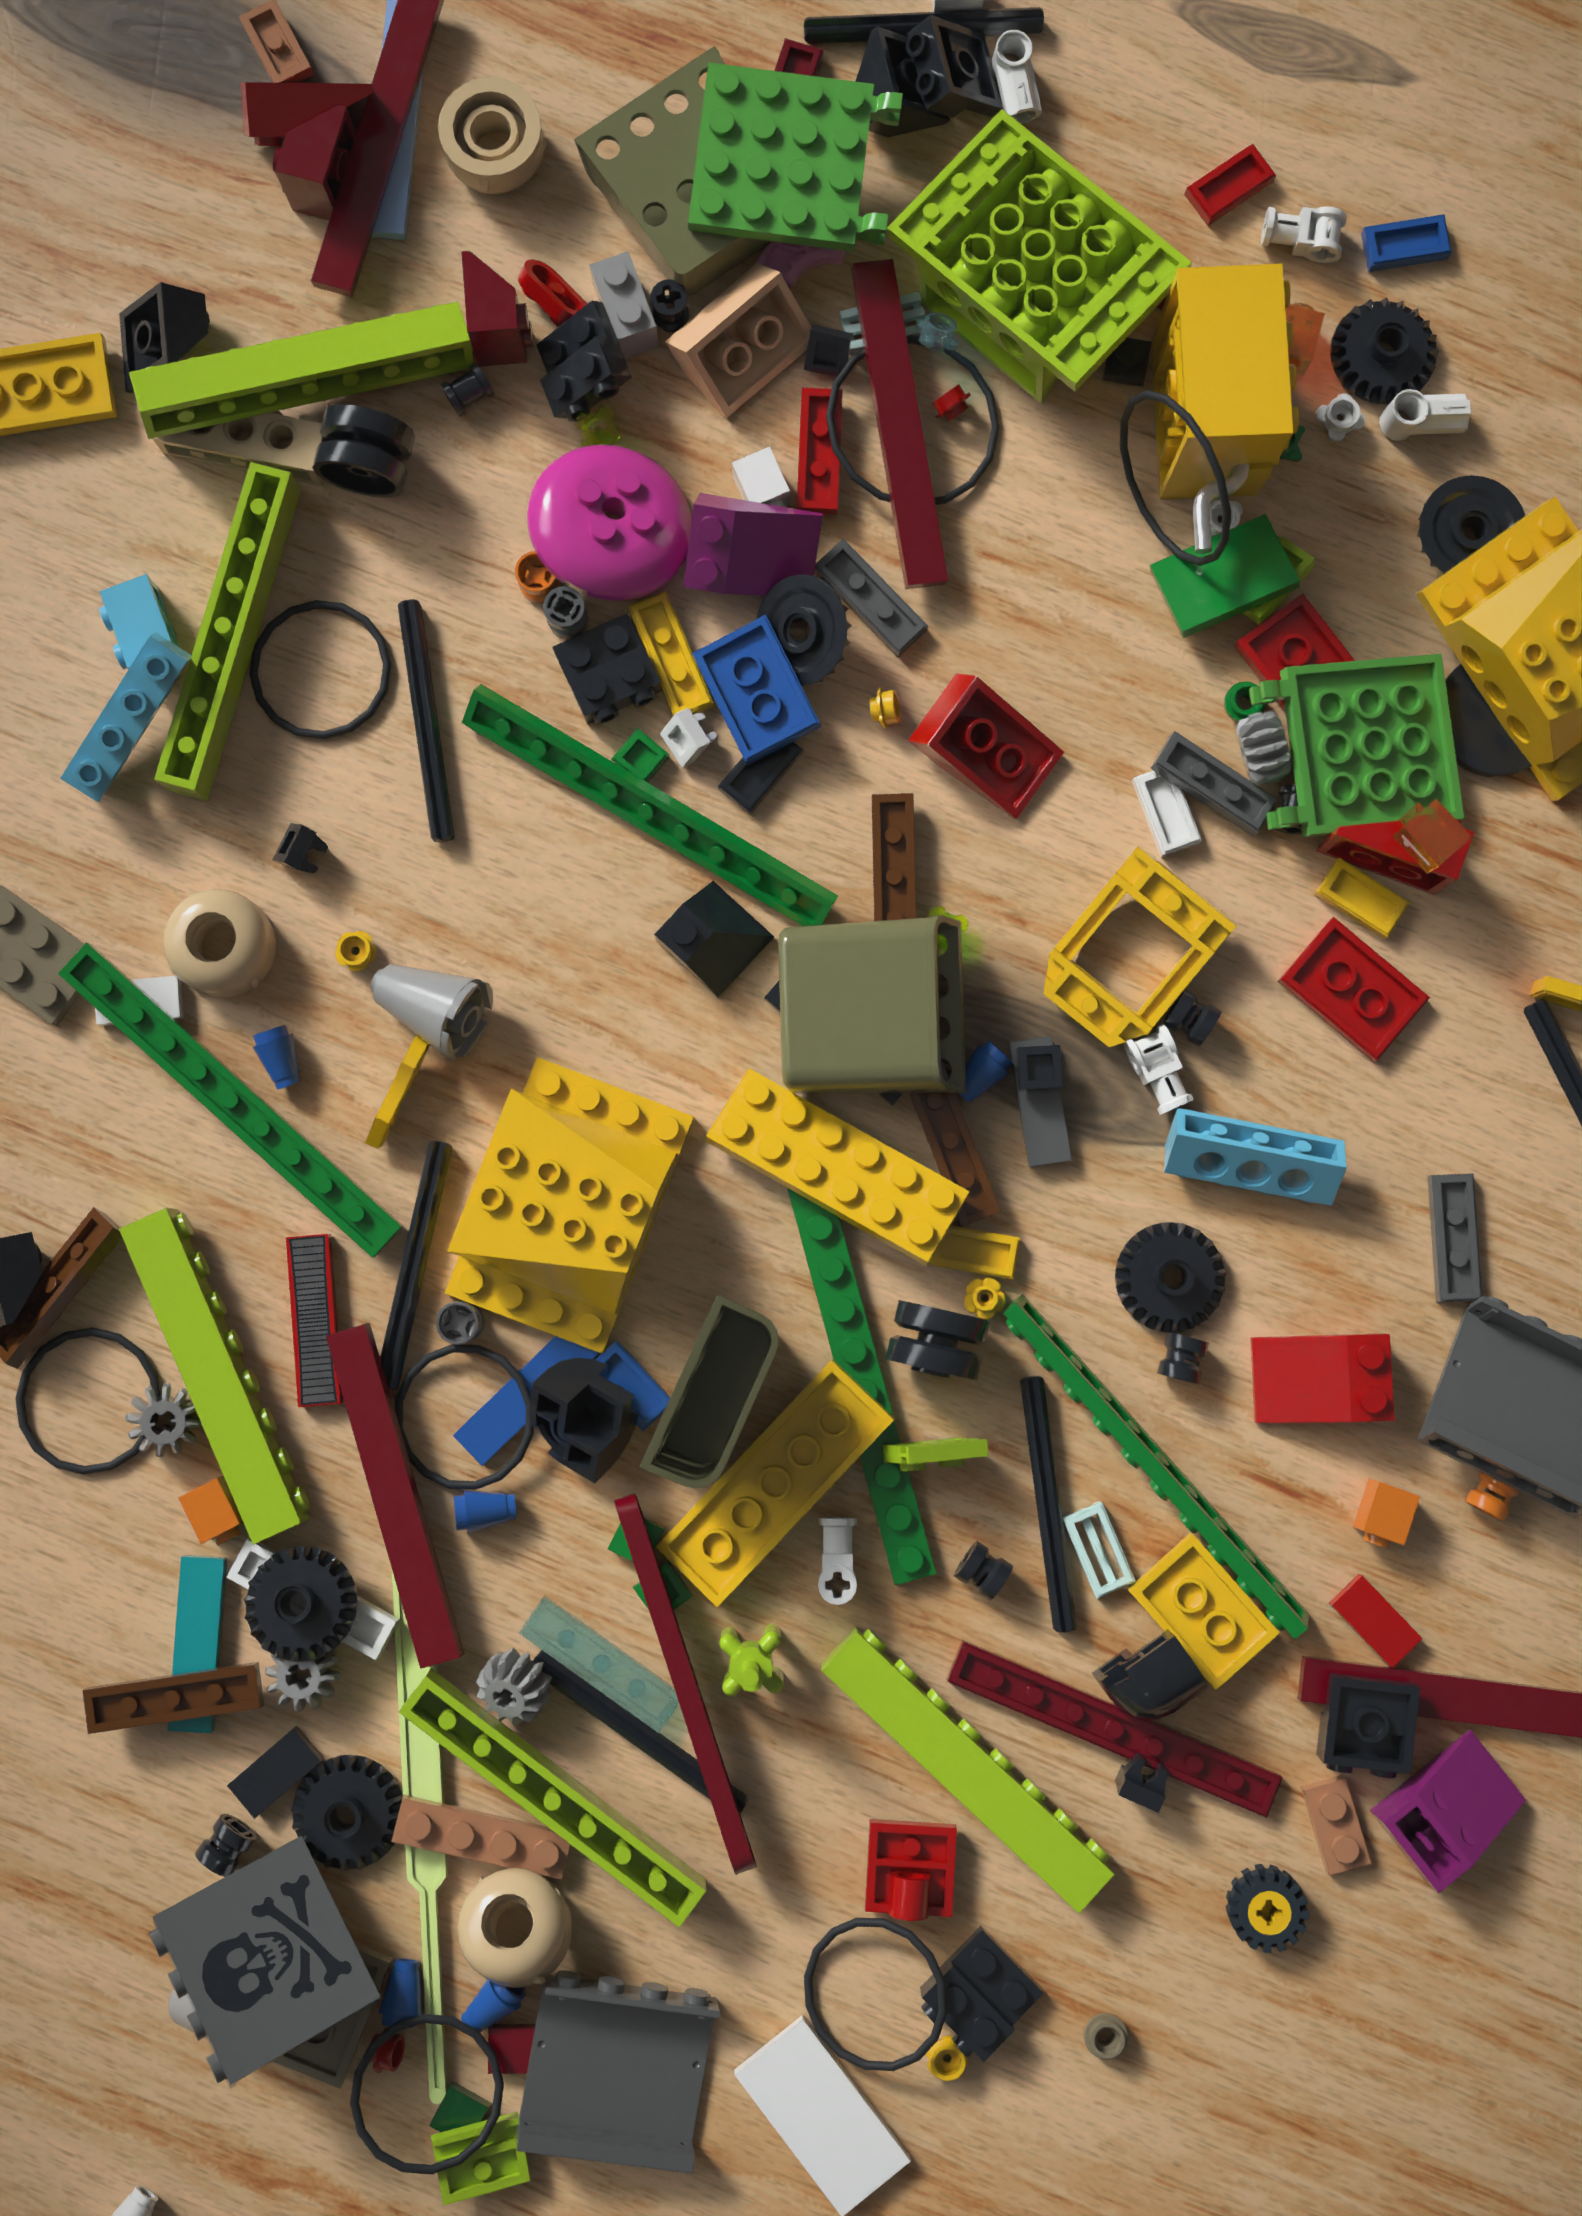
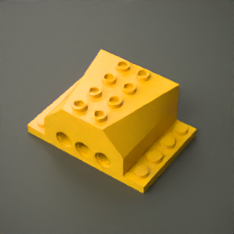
M1554 496L1415 594L1500 724L1532 765L1529 768L1551 801L1561 799L1582 783V529L1578 531L1557 497Z
M537 1057L523 1093L513 1088L510 1089L447 1252L459 1257L445 1294L603 1354L695 1117Z

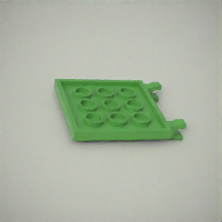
M708 62L688 230L854 252L855 240L884 245L888 214L869 213L863 217L858 216L870 121L898 126L903 93L886 92L877 97L873 96L874 84Z
M1442 654L1291 666L1280 671L1281 680L1262 681L1259 683L1260 686L1249 689L1251 705L1268 704L1284 700L1298 806L1277 808V811L1266 813L1268 830L1301 825L1302 837L1330 835L1340 826L1429 817L1438 818L1439 816H1448L1457 820L1464 819Z

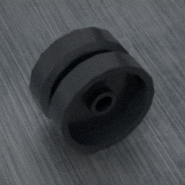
M340 404L327 407L320 430L326 442L319 443L316 448L312 466L315 474L324 481L353 493L382 498L400 496L404 491L408 472L402 462L407 461L412 454L415 440L413 429L403 421L371 408Z
M898 1300L894 1322L899 1327L919 1331L917 1339L899 1335L891 1337L885 1359L911 1365V1370L950 1378V1375L977 1380L982 1359L976 1353L957 1349L958 1340L976 1345L985 1343L990 1321Z

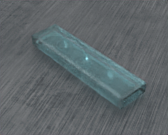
M545 1595L518 1632L658 1733L679 1704L672 1685Z

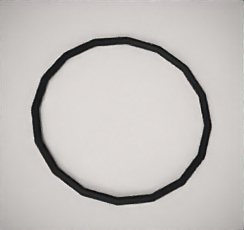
M911 335L907 336L908 344L913 343L943 351L968 369L987 400L992 429L986 457L969 481L945 496L934 497L935 505L946 504L974 487L993 460L1000 427L994 396L976 366L945 343ZM863 349L850 358L832 384L826 412L827 426L832 450L851 480L879 500L890 502L889 494L881 492L855 472L839 447L835 427L834 412L839 388L856 363L866 357L865 350Z
M1145 390L1129 399L1120 420V452L1128 485L1140 513L1156 537L1178 558L1198 566L1211 563L1220 558L1230 538L1231 507L1224 474L1211 443L1192 415L1170 396ZM1146 399L1165 403L1187 423L1208 458L1217 480L1223 510L1221 540L1212 554L1200 558L1182 551L1163 533L1143 500L1134 478L1128 451V421L1135 405Z

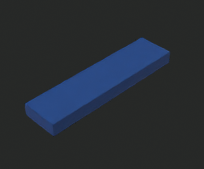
M555 1336L519 1373L525 1378L531 1394L532 1383L551 1366L572 1358L594 1359L599 1352ZM511 1378L453 1434L455 1439L481 1466L487 1463L526 1424V1405L517 1382Z

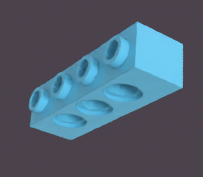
M157 632L149 636L60 779L98 802L108 791L188 665L192 655Z
M1182 1108L1176 1109L1165 1143L1164 1173L1329 1206L1333 1204L1347 1168L1345 1141Z

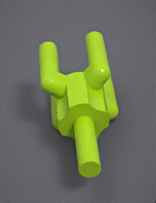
M767 1625L764 1629V1635L759 1641L741 1642L738 1639L737 1630L733 1627H727L722 1631L720 1647L731 1657L729 1671L724 1676L722 1686L723 1692L727 1696H735L742 1688L744 1691L750 1692L761 1690L762 1685L771 1693H779L782 1690L784 1674L780 1668L773 1667L772 1653L779 1646L781 1639V1630L777 1625Z

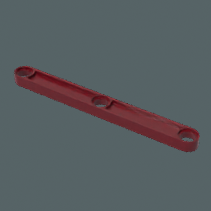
M635 1493L614 1500L616 1510L734 1873L737 1875L757 1868L755 1857L638 1498Z

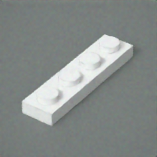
M248 1538L231 1567L227 1578L249 1589L248 1582L256 1574L258 1566L262 1565L271 1555L278 1553V1551L261 1542L253 1545L251 1539ZM298 1591L291 1597L290 1609L295 1615L299 1616L305 1609L306 1600L303 1594ZM357 1596L358 1604L355 1621L342 1642L377 1660L380 1658L400 1619Z

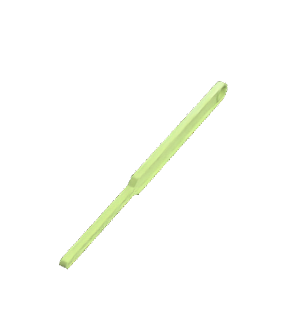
M392 1571L394 1616L400 1619L395 1627L398 1708L400 1711L403 1704L428 1671L432 1668L438 1673V1666L436 1664L420 1669ZM399 1713L403 1795L444 1804L442 1746ZM405 1845L407 1881L419 1892L425 2014L444 2015L437 1889L448 1875L447 1854ZM425 2023L429 2099L433 2104L438 2105L441 2104L447 2092L444 2025Z

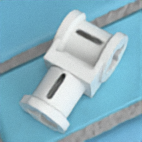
M1268 207L1262 227L1261 246H1268L1269 243L1293 246L1292 255L1306 257L1308 260L1316 263H1333L1341 258L1342 247L1339 245L1341 228L1346 225L1347 215L1341 209L1334 207H1320L1317 209L1303 207L1299 216L1277 213L1275 208Z
M1165 1025L1157 1026L1156 1032L1136 1041L1129 1039L1124 1043L1127 1057L1143 1085L1151 1084L1160 1104L1157 1109L1160 1115L1194 1100L1192 1094L1186 1093L1177 1073L1183 1067L1178 1058L1175 1042ZM1155 1046L1158 1047V1049H1156V1050H1153V1051H1151V1052H1149V1053H1146V1054L1144 1053V1051H1146V1050H1148V1049H1150V1048H1152V1047H1155Z
M820 1517L819 1525L823 1526L822 1572L818 1582L819 1593L830 1604H845L852 1599L857 1588L856 1574L853 1571L852 1530L853 1526L857 1525V1518ZM834 1572L842 1573V1579L850 1581V1586L843 1587L842 1594L839 1595L834 1594L833 1587L826 1586L825 1581L832 1580Z

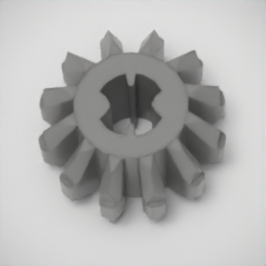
M1273 711L1258 712L1249 715L1248 718L1239 720L1236 727L1237 740L1250 781L1255 785L1262 783L1270 784L1279 781L1280 778L1289 776L1292 768L1291 755L1278 715Z
M164 1383L162 1396L158 1397L155 1389L150 1385L145 1389L149 1400L148 1403L140 1397L135 1396L132 1399L131 1404L142 1413H127L126 1422L141 1425L132 1428L128 1432V1436L130 1439H136L145 1435L139 1446V1450L142 1452L147 1451L153 1442L157 1444V1457H163L165 1444L169 1443L172 1451L175 1454H179L182 1451L178 1440L179 1437L188 1443H193L195 1440V1435L185 1427L201 1426V1421L199 1417L186 1416L196 1411L192 1401L184 1405L181 1404L188 1394L187 1389H180L175 1398L170 1396L171 1384ZM166 1411L171 1412V1422H175L172 1427L165 1424L161 1429L156 1428V1417H152V1415L155 1413L163 1415Z
M514 1648L505 1653L499 1651L496 1655H493L479 1673V1678L476 1681L480 1687L477 1697L487 1702L485 1711L496 1712L499 1722L508 1718L514 1726L523 1721L530 1723L532 1719H535L548 1703L552 1690L549 1688L552 1676L541 1672L543 1662H533L529 1651L520 1656Z
M271 1654L273 1661L277 1665L267 1667L265 1675L277 1678V1681L268 1686L267 1689L269 1693H274L279 1689L283 1692L278 1701L280 1706H285L293 1698L295 1712H301L305 1708L306 1703L313 1709H317L322 1705L321 1696L330 1698L334 1695L335 1690L329 1682L338 1681L341 1678V1673L337 1670L329 1669V1666H332L339 1660L336 1654L327 1658L322 1656L314 1660L301 1662L276 1658L275 1655ZM308 1668L310 1670L311 1676L307 1679L305 1677L298 1679L295 1674L298 1669Z

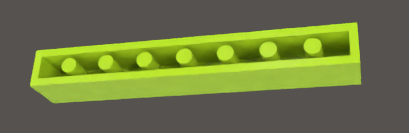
M457 301L411 312L397 313L369 321L355 322L350 325L327 330L313 331L290 338L272 340L248 347L234 348L211 355L192 357L169 364L150 366L145 369L129 372L147 437L152 439L466 370L473 363V354L467 327Z
M250 462L154 778L167 791L208 802L300 497L301 489L291 472Z
M164 1208L119 1228L252 1544L254 1545L309 1520L310 1518L307 1514V1511L311 1508L309 1499L301 1486L296 1487L290 1474V1471L294 1470L292 1459L285 1447L279 1448L273 1434V1432L277 1431L276 1422L267 1407L262 1408L256 1394L260 1392L259 1382L250 1368L245 1369L239 1355L243 1353V1345L234 1329L229 1331L223 1317L227 1313L226 1305L217 1290L212 1291L206 1277L210 1275V1268L203 1254L200 1251L195 1252L190 1237L194 1236V1232L189 1219L184 1213L179 1214L178 1209Z
M855 1626L821 1663V1671L1080 1914L1115 1875L1107 1863L1111 1858L1109 1853L1093 1838L1086 1843L1077 1835L1075 1830L1079 1826L1065 1811L1059 1808L1054 1813L1042 1801L1047 1796L1033 1781L1027 1778L1022 1783L1010 1772L1015 1767L1014 1764L997 1748L990 1753L979 1742L983 1737L982 1734L968 1720L963 1718L958 1723L947 1712L951 1705L936 1690L931 1688L926 1693L915 1682L919 1675L904 1660L900 1658L896 1663L893 1662L883 1652L887 1645L872 1630L868 1628L863 1633Z
M432 1668L401 1707L399 1713L679 1928L705 1894L706 1882L702 1875L509 1727L499 1722L496 1717L485 1711L484 1708Z

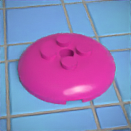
M615 445L581 447L553 461L541 473L532 489L528 503L527 525L531 543L536 554L545 567L562 583L567 581L580 589L588 591L587 596L615 601L646 596L666 585L677 574L687 556L692 520L687 500L674 478L656 461L642 453ZM604 511L616 515L619 520L608 518Z

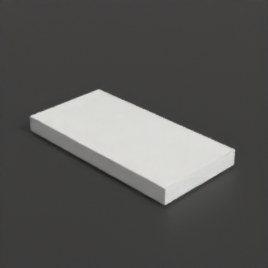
M801 2015L734 2069L736 2078L841 2216L847 2214L911 2162L908 2152L818 2036L804 2015Z

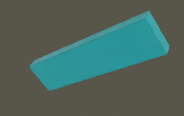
M181 1556L172 1675L219 1668L228 1557ZM215 1715L168 1722L167 1731L212 1733L215 1727Z

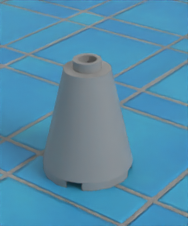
M390 964L384 969L378 970L371 982L373 999L378 1005L443 1056L451 1060H456L455 1055L464 1058L477 1045L488 1023L481 1020L484 1008L492 1010L493 990L490 984L475 978Z

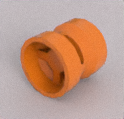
M535 551L522 555L517 561L515 577L521 592L530 602L543 604L548 593L561 586L560 580L545 567Z
M1479 1472L1480 1482L1477 1488L1469 1491L1465 1502L1479 1511L1501 1522H1505L1510 1512L1508 1505L1512 1497L1518 1496L1520 1491ZM1486 1489V1490H1488L1489 1492H1491V1493H1493V1494H1495V1495L1501 1497L1502 1500H1500V1499H1498V1498L1492 1496L1491 1494L1485 1492L1484 1490Z

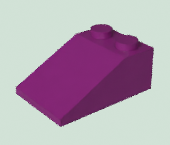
M700 493L693 504L683 587L721 594L766 596L774 585L793 575L814 576L823 514Z

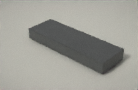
M844 539L837 543L816 563L815 573L822 580L830 582V586L835 591L841 593L840 599L897 658L928 631V625Z
M1176 731L1169 735L1150 767L1151 770L1251 836L1259 833L1267 819L1266 813L1271 812L1278 800Z
M1047 1036L1009 1042L1028 1167L1071 1161L1060 1089L1019 1091L1016 1049L1018 1047L1053 1045L1052 1037Z
M1474 1173L1427 1176L1436 1302L1476 1301L1482 1297Z

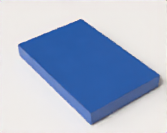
M766 614L692 653L747 765L822 727Z

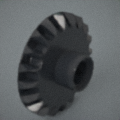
M1387 297L1375 302L1370 299L1359 307L1355 306L1345 317L1343 316L1335 329L1330 346L1332 367L1341 384L1356 397L1371 403L1390 404L1401 391L1407 389L1420 391L1429 381L1436 368L1435 364L1439 350H1436L1437 335L1432 334L1430 320L1425 321L1419 315L1418 308L1412 310L1406 307L1404 300L1395 303L1390 302ZM1379 342L1389 343L1393 347L1394 352L1384 350Z
M1474 475L1454 478L1439 486L1424 503L1423 510L1418 518L1420 522L1417 534L1422 543L1421 552L1426 553L1430 559V566L1437 567L1445 574L1525 517V513L1516 496L1507 487L1493 479ZM1462 526L1471 528L1476 535V540L1468 539L1462 532Z
M793 575L774 585L764 597L756 618L758 619L765 614L768 617L801 686L823 682V678L835 673V666L845 660L842 654L844 648L850 644L847 639V630L852 626L847 621L846 612L849 608L842 604L840 600L841 593L835 591L830 586V582L812 575ZM808 625L810 628L809 636H807Z
M1164 1222L1142 1229L1125 1244L1117 1260L1115 1283L1121 1303L1136 1321L1156 1331L1174 1333L1193 1329L1209 1319L1211 1314L1219 1307L1222 1295L1226 1290L1225 1276L1227 1272L1224 1269L1222 1255L1218 1252L1213 1241L1200 1230L1184 1223ZM1170 1265L1176 1266L1182 1273L1181 1284L1175 1289L1168 1288L1163 1282V1272Z
M298 1546L275 1553L266 1562L258 1566L256 1574L248 1582L249 1589L244 1599L246 1604V1615L244 1618L250 1626V1635L256 1638L262 1649L275 1655L276 1658L293 1662L310 1661L320 1658L341 1644L355 1621L358 1600L353 1577L342 1561L323 1549L311 1546ZM298 1591L303 1594L306 1600L305 1609L299 1616L295 1615L290 1609L291 1597Z
M359 1755L332 1757L315 1766L304 1777L296 1790L294 1803L291 1808L293 1814L292 1829L295 1830L298 1837H303L312 1858L323 1863L325 1868L333 1867L340 1869L342 1872L350 1869L361 1870L368 1865L377 1863L395 1844L391 1841L403 1798L401 1789L393 1775L384 1766L370 1758ZM347 1806L352 1809L355 1814V1823L349 1825L341 1822L337 1817V1807Z

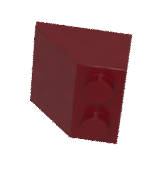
M338 104L286 132L282 148L278 147L274 153L273 171L276 173L282 186V191L285 193L294 212L330 220L356 136V131L346 106Z
M461 251L467 333L479 367L528 363L526 347H533L534 343L531 321H528L526 303L519 304L515 287L471 251Z

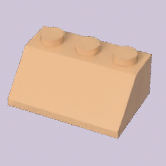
M757 263L669 337L665 343L685 375L720 414L728 418L807 350L811 326L781 273Z

